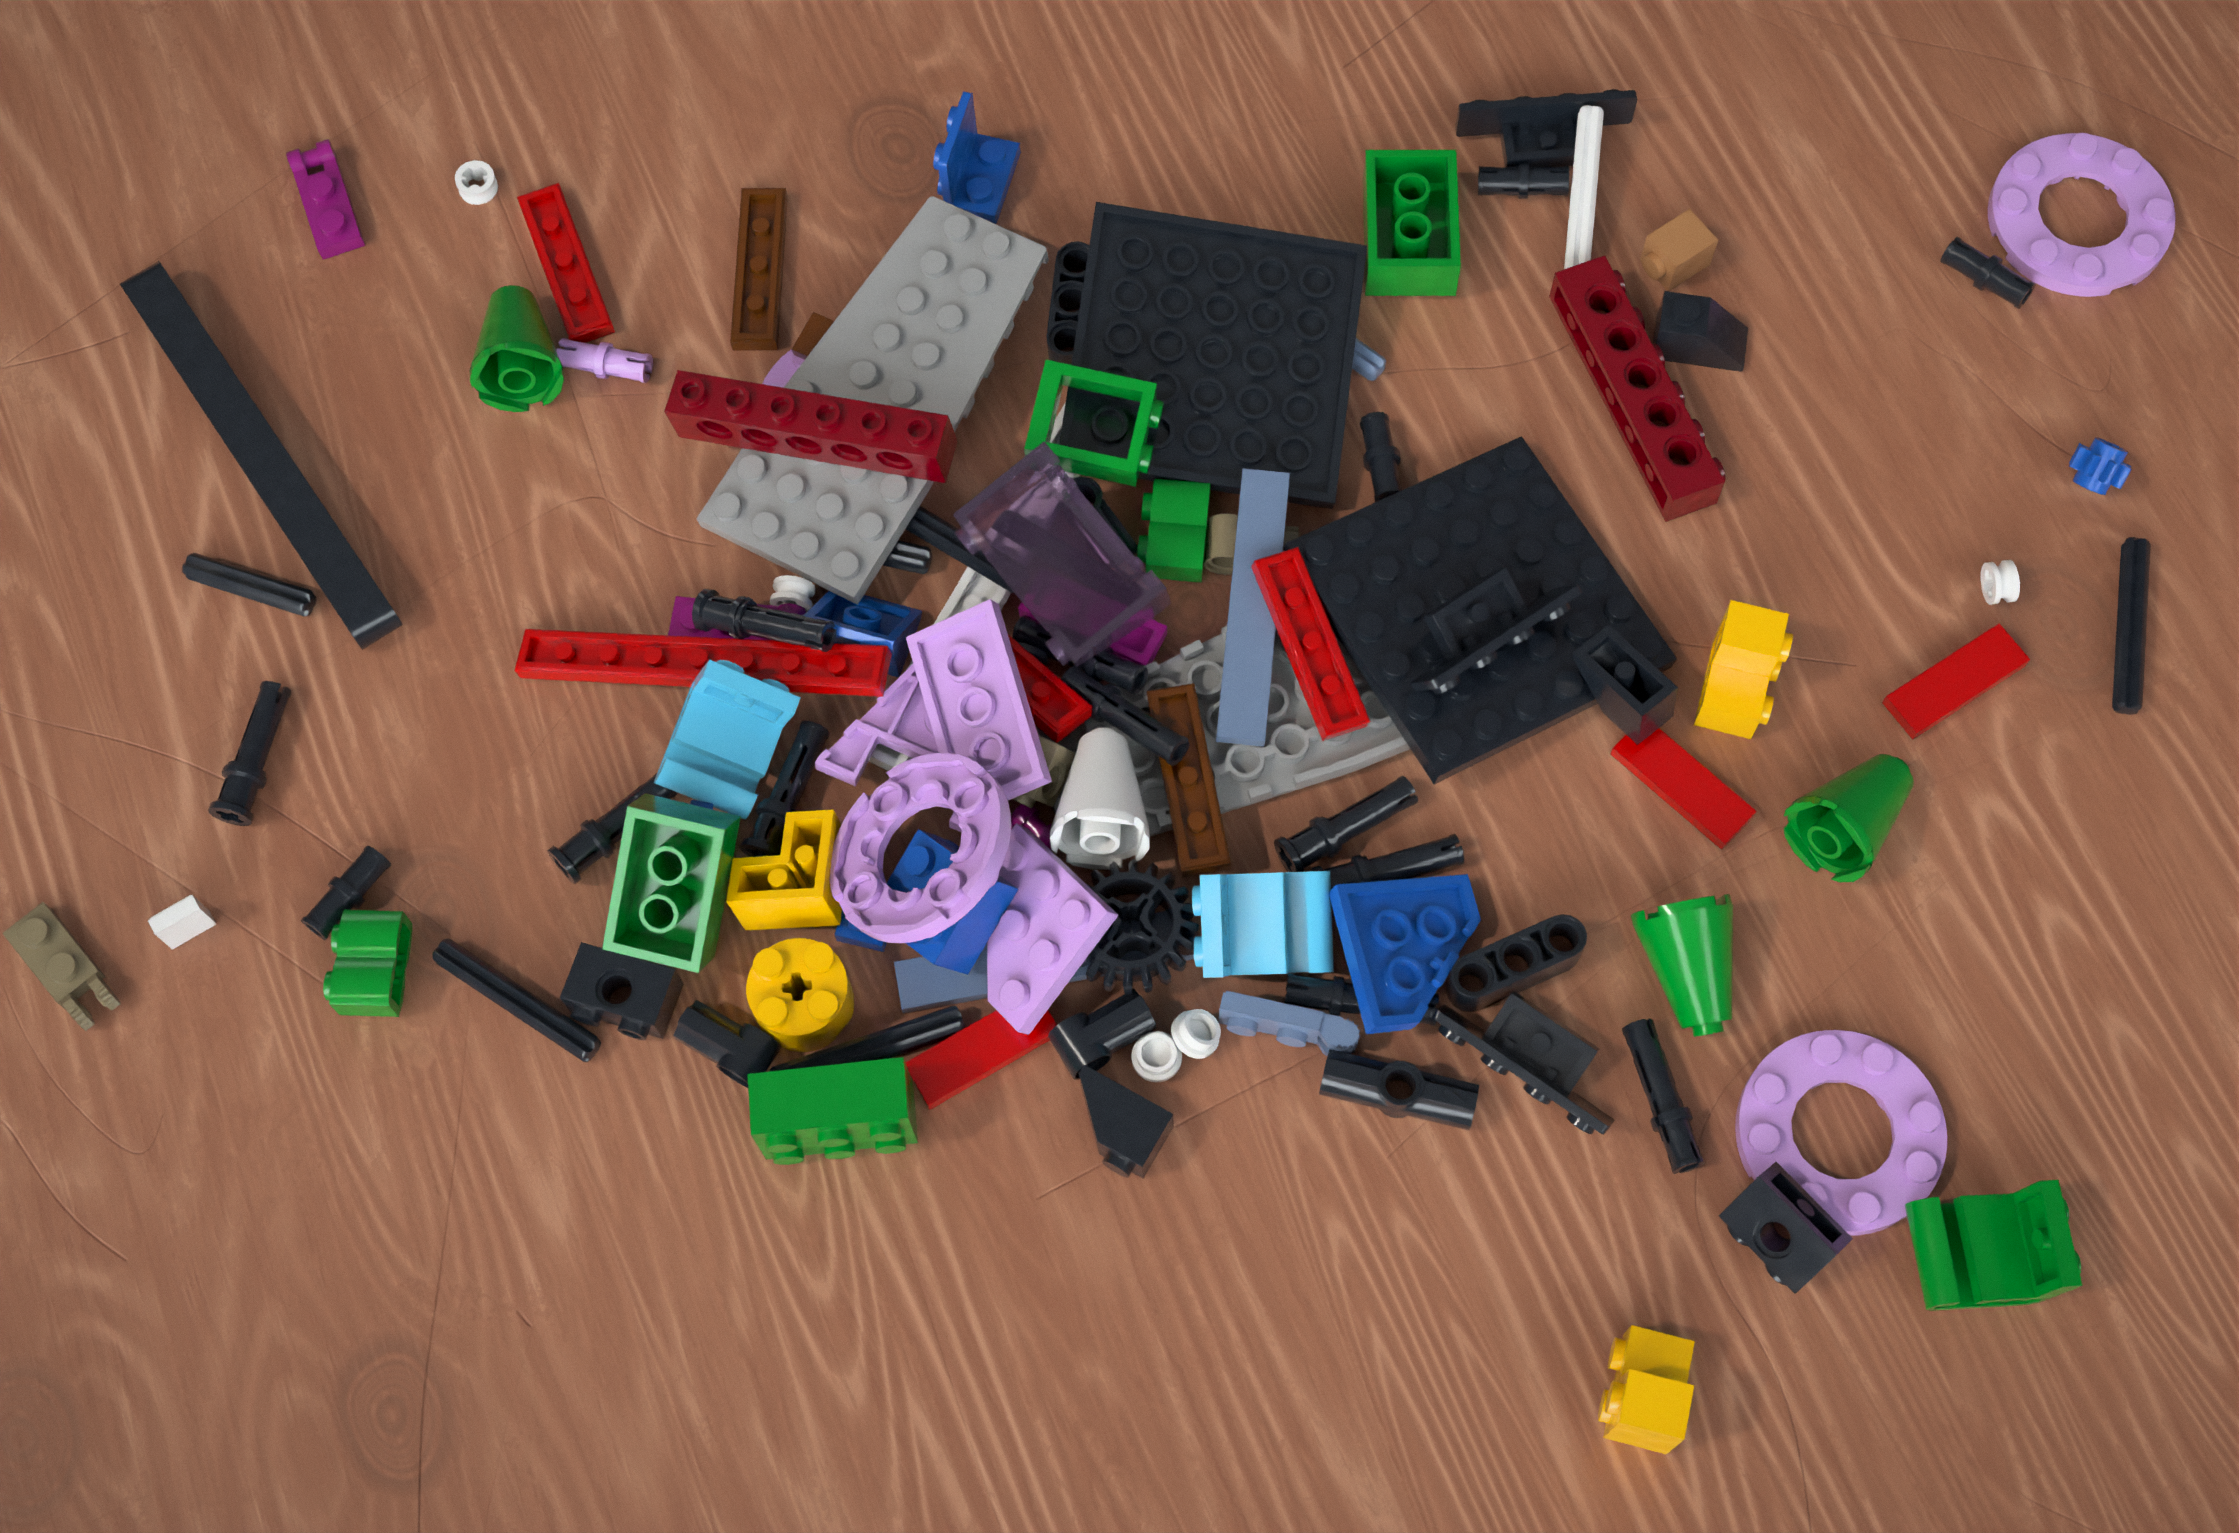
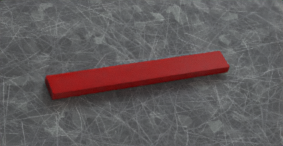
M525 629L514 671L520 678L691 687L694 679L709 659L715 662L726 660L743 668L744 674L760 681L771 679L786 685L790 690L789 692L883 697L892 653L888 646L834 643L828 652H822L810 647L775 640Z

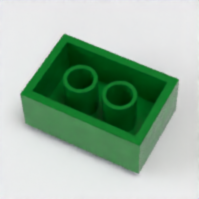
M1366 150L1363 171L1364 245H1367L1365 296H1456L1461 268L1456 150Z
M646 793L629 804L626 810L602 950L699 973L715 957L741 816Z
M904 1057L747 1074L751 1136L765 1159H773L775 1164H796L804 1161V1155L824 1153V1157L827 1159H844L854 1156L855 1150L875 1148L877 1153L882 1154L898 1153L906 1150V1144L918 1143L914 1086Z

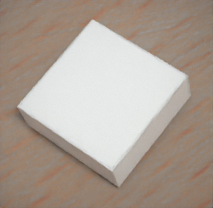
M193 895L185 897L148 920L154 934L172 950L216 925L210 911Z

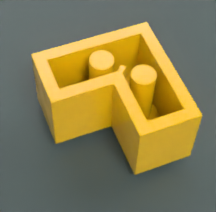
M1730 600L1712 642L1695 716V726L1751 739L1759 723L1767 725L1774 697L1766 695L1769 681H1777L1782 662L1787 661L1793 641V634L1785 632L1789 614Z
M834 809L786 812L780 855L732 859L726 902L745 931L840 925L842 908L839 902L832 896L829 881L833 845L842 825Z
M1631 1325L1623 1334V1339L1614 1338L1609 1355L1608 1369L1616 1370L1615 1379L1611 1382L1609 1390L1604 1389L1598 1411V1421L1606 1423L1603 1438L1663 1454L1669 1453L1685 1439L1694 1385L1687 1384L1695 1341Z

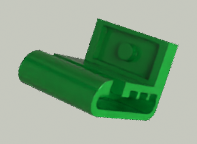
M2041 1180L2009 1194L1959 1196L1953 1199V1203H1940L1939 1197H1931L1905 1204L1925 1308L1928 1311L2030 1305L2043 1302L2083 1286L2080 1276L2081 1261L2078 1253L2074 1250L2068 1223L2069 1208L2062 1196L2059 1180Z

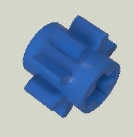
M2098 437L2094 438L2090 447L2079 443L2069 462V467L2077 470L2072 481L2101 495H2106L2111 485L2122 489L2132 470L2131 465L2123 462L2128 451Z

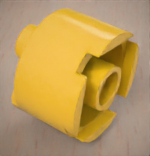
M793 938L778 942L769 948L762 949L756 954L747 978L746 995L749 1007L762 1031L779 1042L783 1048L794 1052L819 1050L833 1042L852 1018L854 993L845 968L831 947L823 942L811 939ZM806 990L803 992V1000L794 1001L793 997L797 996L798 991Z

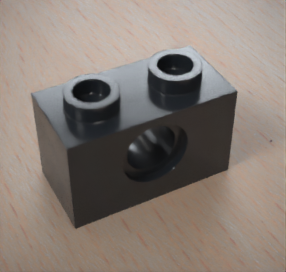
M581 942L560 999L569 1011L572 1012L570 1017L583 1024L598 1027L600 1022L603 1021L617 1025V1030L620 1033L637 1040H646L648 1035L663 1039L684 983L673 968L602 950L600 947ZM620 987L632 988L631 994L626 1001L620 1004L610 1003V997L616 989Z
M1777 1162L1760 1174L1719 1215L1727 1224L1731 1236L1740 1244L1748 1246L1765 1263L1770 1276L1778 1283L1787 1286L1794 1294L1805 1286L1853 1240ZM1774 1222L1784 1225L1789 1231L1791 1239H1786L1779 1235L1774 1227Z

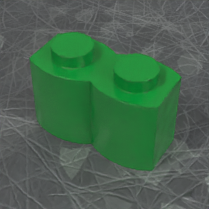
M1154 479L1153 493H1143L1141 520L1150 521L1148 535H1139L1137 563L1146 564L1145 578L1202 583L1210 483Z
M344 910L340 924L333 926L331 948L333 953L337 954L333 970L327 971L325 975L323 993L325 999L329 1001V1005L339 1015L399 1017L405 991V970L409 960L412 941V922L403 911Z

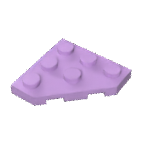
M1016 823L1010 833L1007 853L999 875L1017 887L1018 891L987 942L988 1002L1017 1032L1029 1035L1118 917V914L1027 827Z

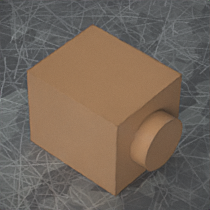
M1689 208L1647 235L1640 261L1647 275L1653 280H1658L1667 291H1670L1711 264L1718 239Z

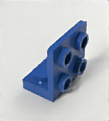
M963 91L958 107L952 106L950 108L946 125L948 133L945 143L939 142L935 150L933 167L935 170H939L937 193L943 196V201L997 224L1021 154L1020 143L978 134L973 93Z

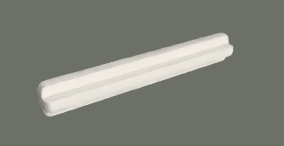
M1585 105L1580 108L1578 113L1564 269L1591 260L1604 111L1599 106Z

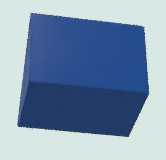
M828 591L803 616L833 621L835 623L833 629H836L837 632L834 643L888 646L892 653L888 675L899 678L909 653L906 637L916 633L922 611L864 595L857 605Z

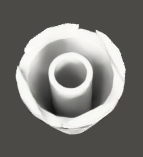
M1096 728L1083 735L1079 740L1050 830L1051 849L1055 854L1060 849L1067 854L1066 862L1092 870H1110L1109 864L1113 861L1121 868L1122 859L1136 855L1135 860L1139 861L1150 849V830L1128 742L1124 736L1110 728Z

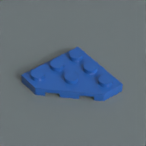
M1468 874L1338 884L1329 891V898L1366 1034L1411 1030L1422 1020L1429 1008L1428 1004L1437 989L1443 985L1460 956L1458 955L1481 921Z

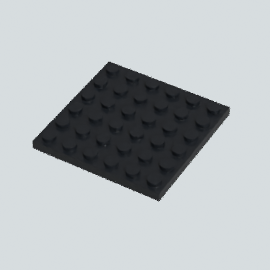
M1096 202L1071 365L1157 383L1156 400L1164 401L1158 429L1149 428L1146 444L1154 446L1148 474L1139 472L1138 479L1210 483V490L1240 495L1243 468L1290 473L1287 502L1333 509L1336 502L1367 245ZM1068 387L1059 445L1127 459L1140 402Z
M1522 436L1291 540L1285 544L1283 550L1284 552L1293 548H1299L1333 631L1434 785L1598 704L1572 655L1575 650L1607 625L1614 628L1661 672L1671 668L1677 660L1672 650ZM1507 568L1526 606L1554 588L1574 584L1579 585L1582 593L1568 602L1571 607L1568 612L1551 621L1545 622L1542 619L1532 626L1535 632L1527 639L1510 646L1508 643L1495 650L1498 657L1491 663L1475 670L1469 667L1459 674L1461 682L1453 688L1440 694H1435L1433 690L1415 692L1412 688L1411 681L1445 660L1423 616L1494 570Z

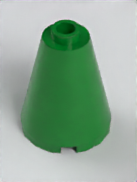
M516 285L501 287L494 291L490 297L470 366L472 388L474 386L479 392V399L499 410L512 412L529 411V404L540 401L545 406L551 403L562 390L564 371L533 293L524 287Z
M1878 754L1793 801L1785 810L1784 816L1788 815V824L1783 828L1785 838L1793 852L1807 867L1816 873L1821 867L1834 873L1835 875L1830 880L1840 883L1855 882L1870 870L1913 788L1914 780L1908 765L1898 757Z
M1724 894L1717 900L1715 896H1707L1657 906L1658 912L1647 914V920L1644 910L1631 914L1636 934L1681 1029L1692 1028L1694 1037L1723 1032L1722 1022L1732 1019L1733 904L1730 894Z

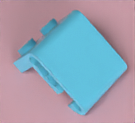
M709 659L689 689L654 783L697 801L712 803L714 808L741 816L742 819L746 820L758 795L755 794L760 778H763L767 772L782 728L794 716L801 697L789 693V688L778 681L771 679L760 681L744 674L743 668L735 663L726 660L715 662Z
M1330 871L1200 875V885H1194L1192 889V907L1194 916H1201L1202 936H1195L1194 960L1196 967H1203V978L1226 977L1230 975L1334 972L1332 905L1329 898V891L1331 890Z

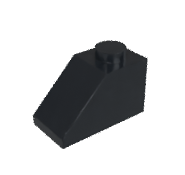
M1664 291L1655 320L1653 344L1656 343L1660 347L1665 361L1742 372L1745 362L1748 327L1711 297Z
M1607 625L1573 652L1572 658L1602 712L1637 745L1674 716L1678 687L1610 625Z
M1083 1065L1079 1072L1080 1084L1098 1152L1104 1157L1102 1163L1123 1177L1128 1178L1131 1173H1134L1144 1179L1174 1127L1173 1114L1090 1067Z

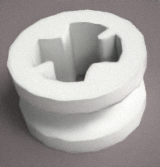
M473 160L464 163L456 171L455 183L464 201L480 205L487 203L496 195L498 183L494 171L489 164ZM472 179L476 181L483 179L485 184L481 187L476 184L470 186L468 182Z
M2003 560L1999 566L1994 562L1983 564L1980 581L1986 602L1989 605L1998 604L2001 598L2007 603L2017 601L2020 593V580L2014 562L2012 560Z
M790 575L779 576L774 579L773 589L776 593L771 595L770 605L779 606L791 603L802 606L806 612L812 608L813 604L809 598L814 596L816 589L812 582Z

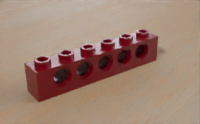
M1604 255L1555 272L1549 298L1665 522L1717 504L1726 481L1725 471L1720 460L1717 457L1712 458L1705 445V434L1700 422L1690 417L1685 407V397L1681 386L1677 381H1671L1665 369V360L1660 347L1656 343L1652 344L1645 332V321L1640 309L1637 306L1632 307L1625 294L1626 287L1621 273L1618 270L1612 269ZM1593 309H1601L1607 313H1598ZM1612 346L1624 347L1626 351L1617 350ZM1631 383H1640L1647 388H1637ZM1658 420L1665 423L1667 426L1660 427L1653 424L1651 421ZM1671 459H1681L1685 461L1688 465L1675 464L1671 461Z
M677 370L664 410L677 435L681 438L946 483L958 442L948 415Z

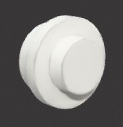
M1203 1009L1184 1011L1174 1019L1171 1026V1034L1174 1043L1184 1054L1192 1058L1203 1059L1210 1056L1217 1049L1221 1029L1218 1021L1211 1013Z
M1154 1031L1141 1036L1132 1049L1133 1067L1137 1074L1147 1081H1166L1172 1078L1180 1069L1182 1051L1176 1046L1172 1036L1165 1032Z

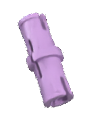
M562 338L559 341V346L564 347V349L557 348L556 350L563 368L567 367L594 372L597 378L608 379L610 375L647 383L650 376L645 374V372L652 373L653 358L651 354L616 349L612 343L608 342L594 345Z

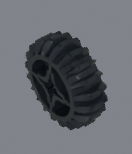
M1134 859L1129 862V872H1120L1119 865L1113 861L1109 864L1110 876L1105 878L1100 871L1094 869L1091 873L1094 887L1088 886L1118 914V917L1110 926L1111 931L1106 937L1107 944L1101 950L1096 945L1080 967L1089 965L1086 971V978L1090 982L1097 980L1104 974V989L1108 992L1115 987L1118 980L1123 981L1124 994H1132L1133 982L1142 981L1143 990L1149 993L1153 990L1152 977L1157 976L1160 982L1165 985L1171 982L1168 966L1180 972L1186 968V961L1182 955L1194 954V942L1189 938L1199 934V924L1191 921L1194 917L1192 903H1184L1189 897L1188 889L1185 886L1172 889L1175 883V875L1172 872L1157 879L1158 866L1154 863L1147 867L1145 873H1140L1138 862ZM1127 894L1141 895L1135 901L1129 903L1120 902L1115 899V897ZM1159 905L1168 913L1173 925L1166 943L1158 937V931L1151 925L1152 920L1155 918V910ZM1131 920L1140 922V931L1134 933L1131 928L1130 934L1122 933L1123 922L1128 921L1130 925ZM1131 951H1140L1149 956L1134 961L1120 960L1126 953Z

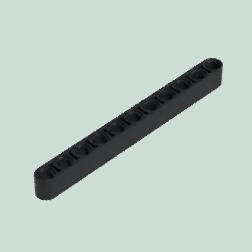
M160 261L121 282L120 286L362 650L402 626L403 624Z

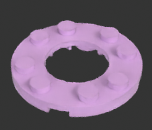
M2088 133L2052 135L2036 140L2021 148L2001 169L1991 189L1987 208L1992 237L1997 235L2001 245L2008 253L2005 259L2018 272L2036 284L2052 291L2073 296L2093 297L2109 295L2114 289L2131 283L2134 286L2150 275L2163 258L2172 241L2175 230L2173 199L2166 183L2155 168L2140 156L2136 150L2113 140ZM2074 177V179L2078 180L2080 177L2095 179L2105 185L2104 189L2109 190L2111 188L2117 195L2119 206L2126 212L2125 229L2120 237L2107 245L2091 248L2070 245L2055 237L2043 224L2038 210L2041 193L2046 186L2059 183L2063 178Z
M925 754L895 766L886 772L890 779L880 785L870 797L863 793L858 798L837 833L833 845L829 877L832 896L839 902L846 915L845 918L863 933L876 940L888 943H910L932 938L964 917L998 880L999 871L1005 859L1010 840L1011 813L1009 803L1001 785L977 762L959 754ZM938 806L955 811L960 821L959 828L962 829L961 844L958 852L951 854L950 860L953 863L949 868L936 872L923 889L913 888L911 892L906 893L890 888L886 883L882 869L884 852L895 831L905 820L920 810Z
M1823 1030L1803 1034L1788 1040L1769 1053L1756 1067L1747 1080L1738 1102L1735 1123L1736 1142L1742 1164L1749 1178L1752 1176L1755 1180L1773 1163L1777 1162L1850 1236L1881 1231L1907 1217L1905 1204L1927 1198L1942 1173L1947 1151V1129L1943 1109L1932 1085L1921 1070L1903 1053L1871 1036L1853 1031ZM1824 1083H1848L1864 1089L1875 1098L1878 1106L1885 1111L1890 1120L1892 1144L1887 1160L1876 1172L1860 1179H1836L1818 1172L1803 1159L1793 1140L1791 1119L1797 1102L1808 1090Z

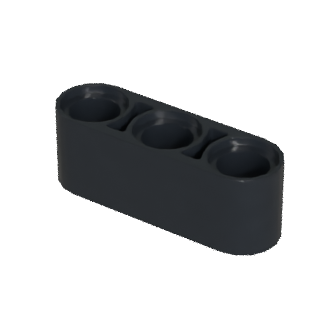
M1076 241L1065 244L1057 253L1046 337L1049 360L1069 365L1072 363L1073 351L1064 352L1061 349L1065 347L1074 348L1079 310L1076 312L1065 310L1069 308L1080 309L1089 245L1083 242ZM1077 269L1084 270V271L1079 272V273H1073V272H1071V271L1077 270Z
M1556 915L1464 955L1455 962L1448 979L1446 992L1449 1001L1461 1011H1479L1508 998L1514 991L1517 993L1569 971L1577 964L1586 945L1587 933L1584 925L1580 920L1571 915ZM1557 935L1563 936L1572 943L1573 949L1566 952L1559 951L1550 944L1549 938ZM1511 955L1520 956L1527 962L1529 968L1521 972L1513 971L1505 964L1504 958ZM1465 975L1475 976L1481 980L1484 988L1477 992L1467 991L1460 985L1458 979Z

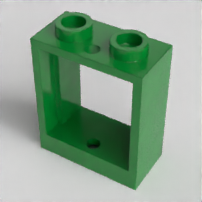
M1045 360L1024 447L1026 463L1136 487L1139 472L1148 474L1154 446L1146 444L1149 428L1158 429L1164 401L1156 400L1157 383ZM1063 386L1140 402L1127 459L1050 443Z

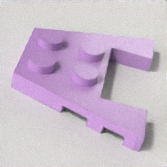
M913 664L884 691L883 697L877 698V703L860 720H855L844 731L843 737L829 750L825 749L815 761L816 770L856 787L877 744H882L912 758L925 754L939 753ZM954 811L949 820V827L962 832V829L959 828L960 821L958 815Z

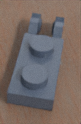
M1231 991L1223 992L1218 1023L1227 1025V1030L1242 1036H1255L1257 1031L1276 1035L1278 1042L1292 1047H1304L1306 1042L1318 1045L1325 1056H1328L1329 1049L1348 1054L1355 1053V1048H1357V1043L1360 1039V1030H1358V1025H1355L1354 1021H1349V1018L1344 1020L1343 1017L1326 1014L1318 1010Z

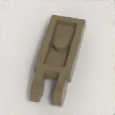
M44 902L2 933L54 1000L66 1009L70 1016L85 1031L91 1028L95 1022L92 1019L91 1013L77 999L89 989H92L97 1000L111 1011L121 1004L117 996L103 980L106 976L54 911Z

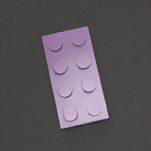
M989 599L907 636V644L938 752L959 754L977 762L1001 785L1007 800L1052 782L999 604Z

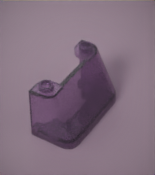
M1042 442L953 514L961 526L955 532V535L972 556L979 550L1049 634L1051 639L1045 645L1060 664L1064 666L1071 661L1078 667L1158 615L1171 604L1164 584L1152 570L1146 573L1142 561L1131 553L1081 493L1073 478L1069 477L1058 464L1060 462L1059 458L1045 442Z

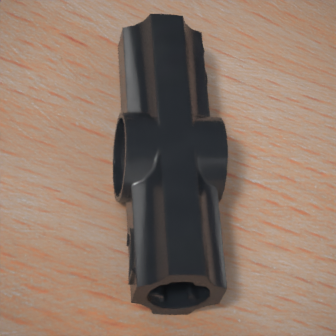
M1329 1049L1319 1095L1377 1108L1392 1118L1410 1116L1470 1130L1480 1085L1420 1071L1415 1065L1406 1061L1386 1063ZM1394 1080L1403 1081L1410 1086L1413 1094L1406 1099H1396L1387 1092L1385 1086Z

